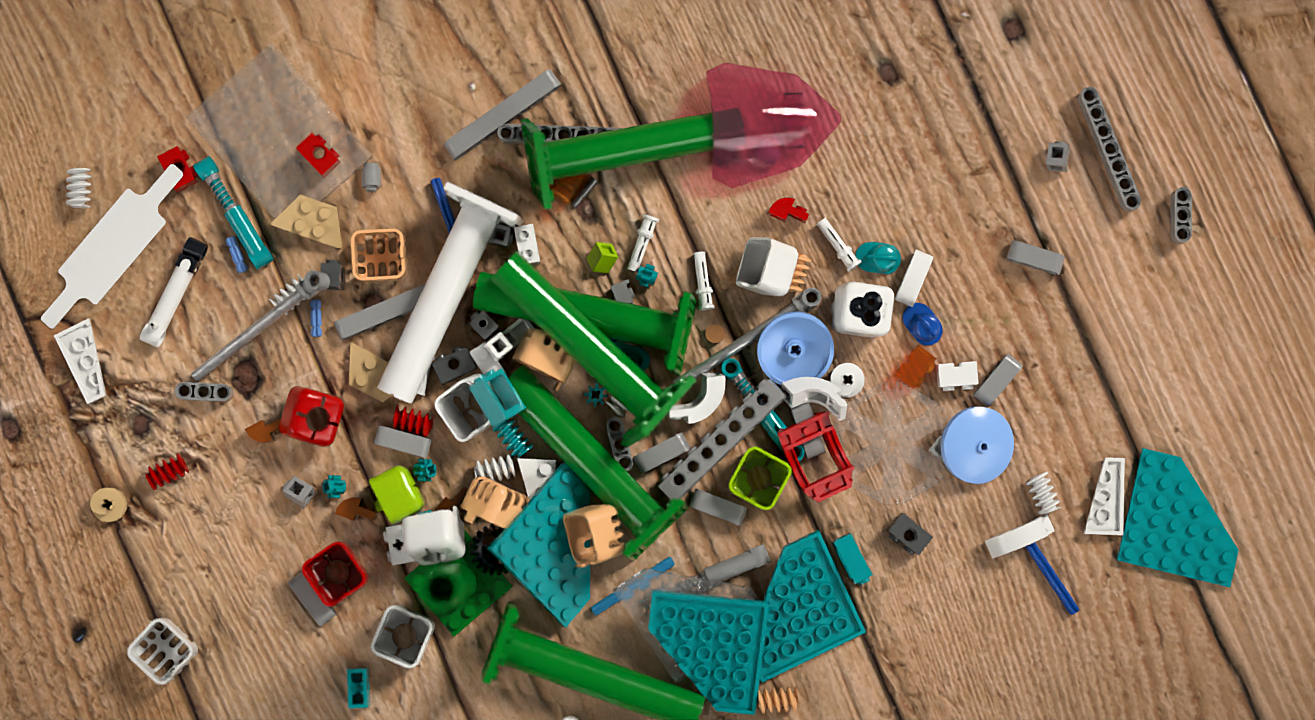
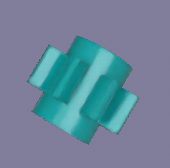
M646 264L645 267L640 266L635 278L640 281V286L647 288L649 284L654 285L658 272L654 271L655 266Z
M598 383L595 384V388L588 386L590 391L589 393H584V395L589 396L590 399L586 403L588 404L592 401L594 402V407L597 406L598 402L604 405L602 399L603 397H608V395L603 394L605 388L599 389ZM592 391L601 392L599 394V400H597L596 398L591 399V397L593 396L591 393Z
M418 459V463L413 466V475L418 477L417 481L431 482V477H434L437 472L436 465L432 463V459Z
M328 475V479H325L322 483V490L327 494V498H341L340 494H344L346 491V482L341 480V475Z

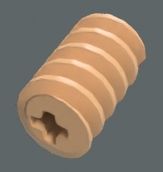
M798 253L797 264L789 288V292L792 293L803 290L798 284L805 283L800 279L801 277H807V274L803 272V270L809 269L805 262L812 261L801 253Z
M795 686L794 692H792L790 687H787L786 693L782 687L779 688L778 693L775 688H772L770 694L767 689H764L763 695H761L758 689V704L762 714H765L766 708L769 709L770 713H773L774 707H776L778 712L781 711V707H784L785 711L788 712L789 706L792 707L793 711H796L798 705L797 687Z

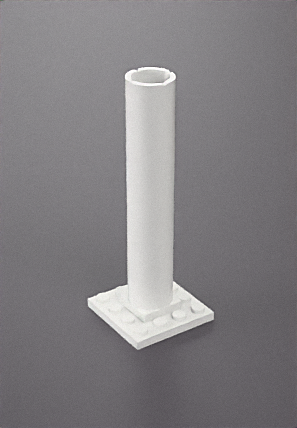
M446 182L444 187L447 191L446 195L461 203L460 206L462 208L377 386L378 389L390 395L393 394L394 397L408 403L413 402L496 224L499 225L500 221H502L504 224L514 228L516 225L521 226L524 221L519 215L449 182Z

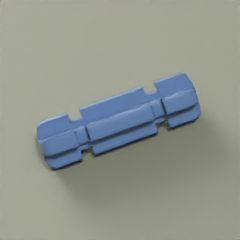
M236 237L227 238L225 241L227 246L230 247L229 252L233 262L236 264L237 272H246L248 268L246 263L243 262L244 257L240 247L237 246Z
M316 299L310 301V308H312V311H310L311 336L321 337V301Z

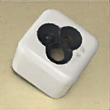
M849 282L838 286L834 302L831 303L830 313H833V329L841 334L870 338L886 335L891 328L894 302L892 289L886 286L859 282ZM870 298L874 300L872 306H869L867 303ZM865 312H873L874 320L872 322H867L864 319Z

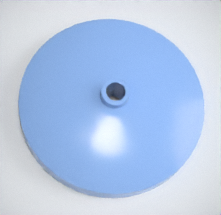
M787 312L773 318L763 328L757 342V357L762 370L772 381L779 385L798 377L821 378L829 369L834 356V343L828 328L820 319L805 312Z
M975 406L961 410L950 419L942 434L941 455L945 466L956 478L968 483L982 484L997 478L1007 468L1013 455L1014 438L1011 427L1000 413L990 408Z

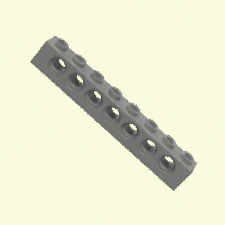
M763 380L757 386L758 390L754 394L750 393L743 399L744 404L740 408L736 406L729 413L730 417L726 421L722 420L715 426L717 430L712 435L708 433L701 440L703 443L698 448L695 446L687 453L689 457L685 461L681 459L674 466L675 470L671 474L667 473L660 479L661 484L658 487L670 500L682 498L787 397L772 380ZM762 394H765L768 398V402L765 405H760L758 402V398ZM747 408H752L754 411V415L750 419H747L744 414ZM734 421L740 424V429L737 432L731 430V424ZM721 434L726 437V442L722 446L717 443V437ZM705 448H710L712 451V456L709 459L703 456ZM692 461L698 464L696 472H692L689 468ZM679 474L684 477L682 485H678L675 480Z

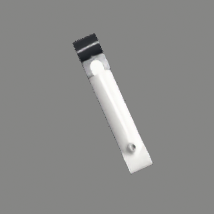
M193 237L188 238L182 253H180L175 263L176 268L149 322L141 332V341L156 348L162 344L166 335V329L193 275H196L201 261L207 253V244Z

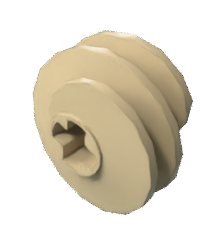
M106 487L99 489L93 494L90 500V507L99 520L114 522L125 514L127 501L120 490ZM108 502H112L110 508H106L105 506L106 504H108Z

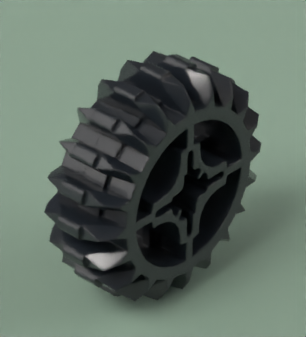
M491 524L489 528L484 526L482 528L483 532L478 530L477 536L472 538L474 543L470 544V548L474 550L470 552V555L476 556L472 559V562L478 561L479 564L476 568L479 569L482 566L484 568L482 573L484 574L488 570H490V576H493L495 571L497 576H501L502 571L508 574L509 570L503 564H497L498 559L488 549L492 544H482L483 540L490 536H495L494 542L504 530L500 526L495 528L494 524ZM482 552L489 556L490 561L485 559Z

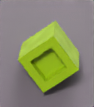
M596 242L587 256L592 272L609 273L618 259L613 245Z

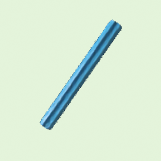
M667 557L591 606L593 614L596 616L673 567L675 563L672 558Z

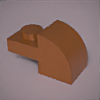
M281 418L269 425L266 424L265 420H260L247 427L245 431L250 438L257 442H274L275 439L272 434L278 435L281 433L279 430Z
M348 498L341 502L335 511V514L355 521L357 514L371 520H376L378 513L374 512V507L366 504L361 507L362 498Z

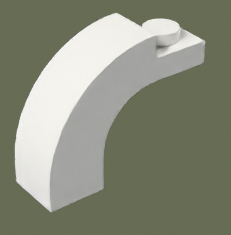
M518 319L505 331L500 332L487 342L484 348L497 362L517 347L525 332L534 327L529 321Z
M720 372L701 373V390L697 398L688 404L674 405L666 415L672 420H680L683 417V420L688 424L707 418L716 410L723 398L725 375Z
M798 377L782 383L781 390L787 396L784 401L791 408L804 403H817L826 407L839 421L846 418L847 403L841 398L842 389L832 382L816 377Z
M1044 514L1019 527L995 535L985 540V543L993 559L1048 536L1054 532V528L1048 515Z

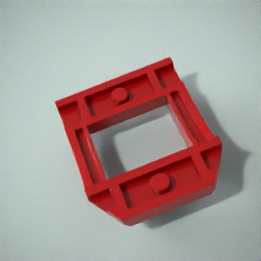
M829 411L814 413V416L785 429L781 428L777 433L785 457L801 489L818 503L851 488L853 481L851 477L854 466L851 465L841 446L834 425L831 424ZM822 435L838 471L809 483L798 461L794 447Z

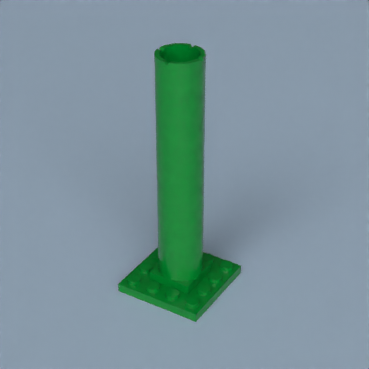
M737 108L545 142L544 133H541L537 126L528 118L520 120L531 191L544 209L552 208L551 202H554L553 191L549 188V184H554V179L736 147L745 143L744 124L741 113Z
M517 251L490 279L635 417L632 422L636 425L629 428L622 435L624 439L621 444L625 448L647 437L696 382V379L690 375L687 378L682 377L679 381L677 380L665 389H661Z
M480 273L476 283L477 289L474 292V309L534 322L490 280L494 274ZM556 288L609 339L667 351L664 365L667 366V369L673 375L681 376L697 301L692 293L684 292L683 296H680L677 307L680 311H673L671 313Z
M525 365L519 367L508 378L526 407L518 414L605 505H611L616 509L617 514L615 516L637 538L635 541L629 540L623 546L625 549L623 554L628 559L634 562L689 509L679 497L677 500L673 498L666 505L668 509L665 511Z
M465 529V554L462 558L431 565L420 564L404 578L454 637L513 587L503 574L497 576L495 571L494 575L490 576V570L484 574L482 573L484 569L482 566L479 569L476 568L479 564L478 561L472 562V559L476 556L470 555V552L474 550L470 548V544L474 542ZM482 552L485 559L490 561V558Z
M507 602L481 672L482 682L490 685L491 680L495 681L498 675L497 664L503 667L505 665L655 720H699L698 715H701L705 696L521 630L514 626L519 618L517 607L514 603Z

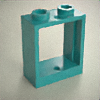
M502 368L496 372L492 369L474 379L475 384L469 387L493 428L526 408ZM488 382L491 383L492 387H493L494 390L496 391V393H497V395L499 396L500 400L502 401V403L504 404L505 408L507 409L506 411L504 410V408H503L502 405L500 404L499 400L497 399L496 395H495L494 392L492 391V389H491V387L489 386Z
M847 533L832 541L831 543L852 583L863 585L870 581L869 577L873 574L852 534Z

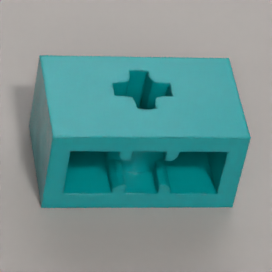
M369 667L347 669L348 709L370 707Z

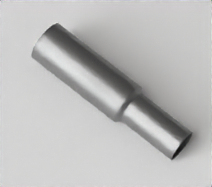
M591 177L571 205L576 208L587 197L598 181Z

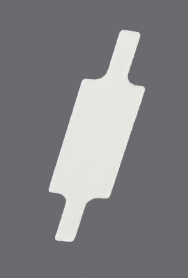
M174 164L169 165L145 194L138 195L131 189H126L59 268V274L66 280V287L41 317V320L49 328L53 329L76 301L81 298H86L93 304H98L165 225L166 221L160 216L158 206L183 176V172Z

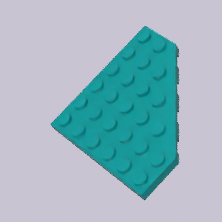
M1142 448L1116 560L1231 587L1239 549L1182 458Z
M562 463L488 549L562 627L566 628L590 600V564L584 567H576L578 563L573 559L563 516L566 513L590 505V489L566 463ZM590 539L584 542L586 548L590 547Z
M819 530L783 546L763 601L769 602L760 673L762 683L866 633Z
M652 590L648 630L656 637L661 646L672 656L678 666L693 681L698 690L709 700L716 711L755 715L769 602Z

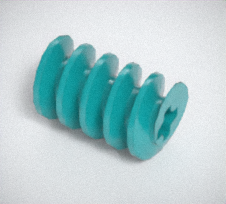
M514 419L506 420L494 427L492 431H500L497 437H504L501 443L503 445L509 443L506 448L507 451L513 449L511 456L518 455L517 458H520L534 445H526L529 438L522 439L524 432L517 433L520 426H512L515 422Z

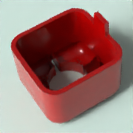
M295 386L289 391L279 423V430L284 436L317 446L328 447L335 440L344 410V403L339 397L306 387ZM321 406L327 414V424L319 431H312L307 426L306 418L298 416L296 413L308 414L312 408Z
M343 541L331 543L308 559L302 566L304 577L326 606H334L341 603L364 587L369 580L367 571L350 546ZM325 555L331 561L341 560L345 564L353 562V564L348 566L349 576L345 581L350 591H348L344 583L335 585L327 581L321 586L318 584L327 578L326 568L329 561Z

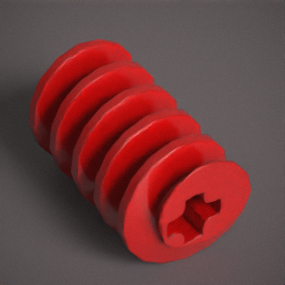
M398 404L393 415V427L398 429L401 425L402 431H405L408 427V432L412 433L415 430L416 435H420L423 431V436L427 437L432 430L435 414L431 419H429V413L422 417L420 410L417 415H414L413 408L407 413V407L405 406L400 411Z
M179 453L176 454L177 460H174L171 456L169 457L170 463L162 460V467L158 463H155V470L150 466L148 467L149 473L145 472V476L153 490H157V484L163 487L165 485L164 481L170 484L171 478L175 481L178 480V474L181 477H185V471L189 474L188 467Z

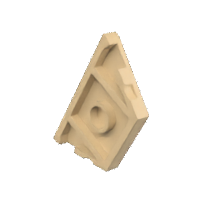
M300 194L271 222L272 226L342 249L336 206Z
M351 343L349 385L384 403L393 394L390 395L378 389L377 386L389 362Z

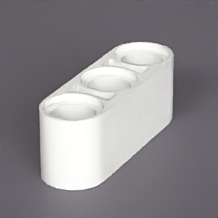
M917 249L914 251L896 294V301L913 307L934 256Z

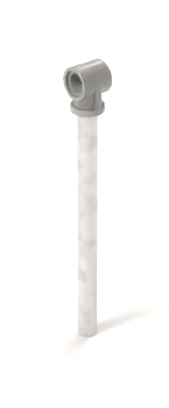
M315 270L307 272L304 279L297 284V290L192 371L193 378L196 381H200L304 298L309 300L318 292L327 290L330 285L329 276L326 273ZM318 277V278H319V282H318V284L316 285V284H315V281H316V278Z
M816 288L806 289L791 299L792 304L673 380V383L677 380L679 381L682 377L687 378L690 375L698 379L701 377V373H707L758 340L763 328L773 318L787 312L798 311L806 313L820 303V291ZM814 293L816 301L813 303L808 302L806 295Z

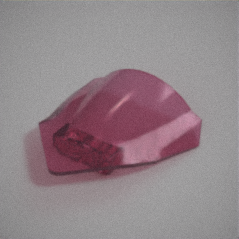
M726 62L706 71L713 118L712 178L732 189L801 166L841 123L839 112L796 74Z

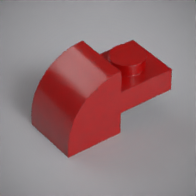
M788 197L774 202L767 214L783 222L786 221L787 216H790L803 223H806L809 216L805 208L798 205L796 208L793 207L795 199Z

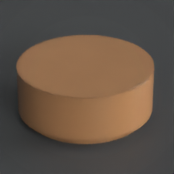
M712 324L706 329L705 337L710 343H719L724 338V330L720 325Z

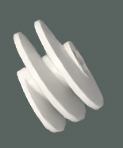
M843 363L832 371L830 382L842 389L841 397L850 398L862 390L864 375L858 366L852 363ZM843 376H850L852 378L850 380L852 382L851 385L843 383Z

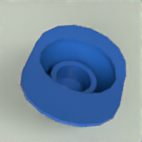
M914 303L913 307L908 306L904 310L903 322L920 344L933 345L939 341L943 333L942 325L928 306L922 303Z

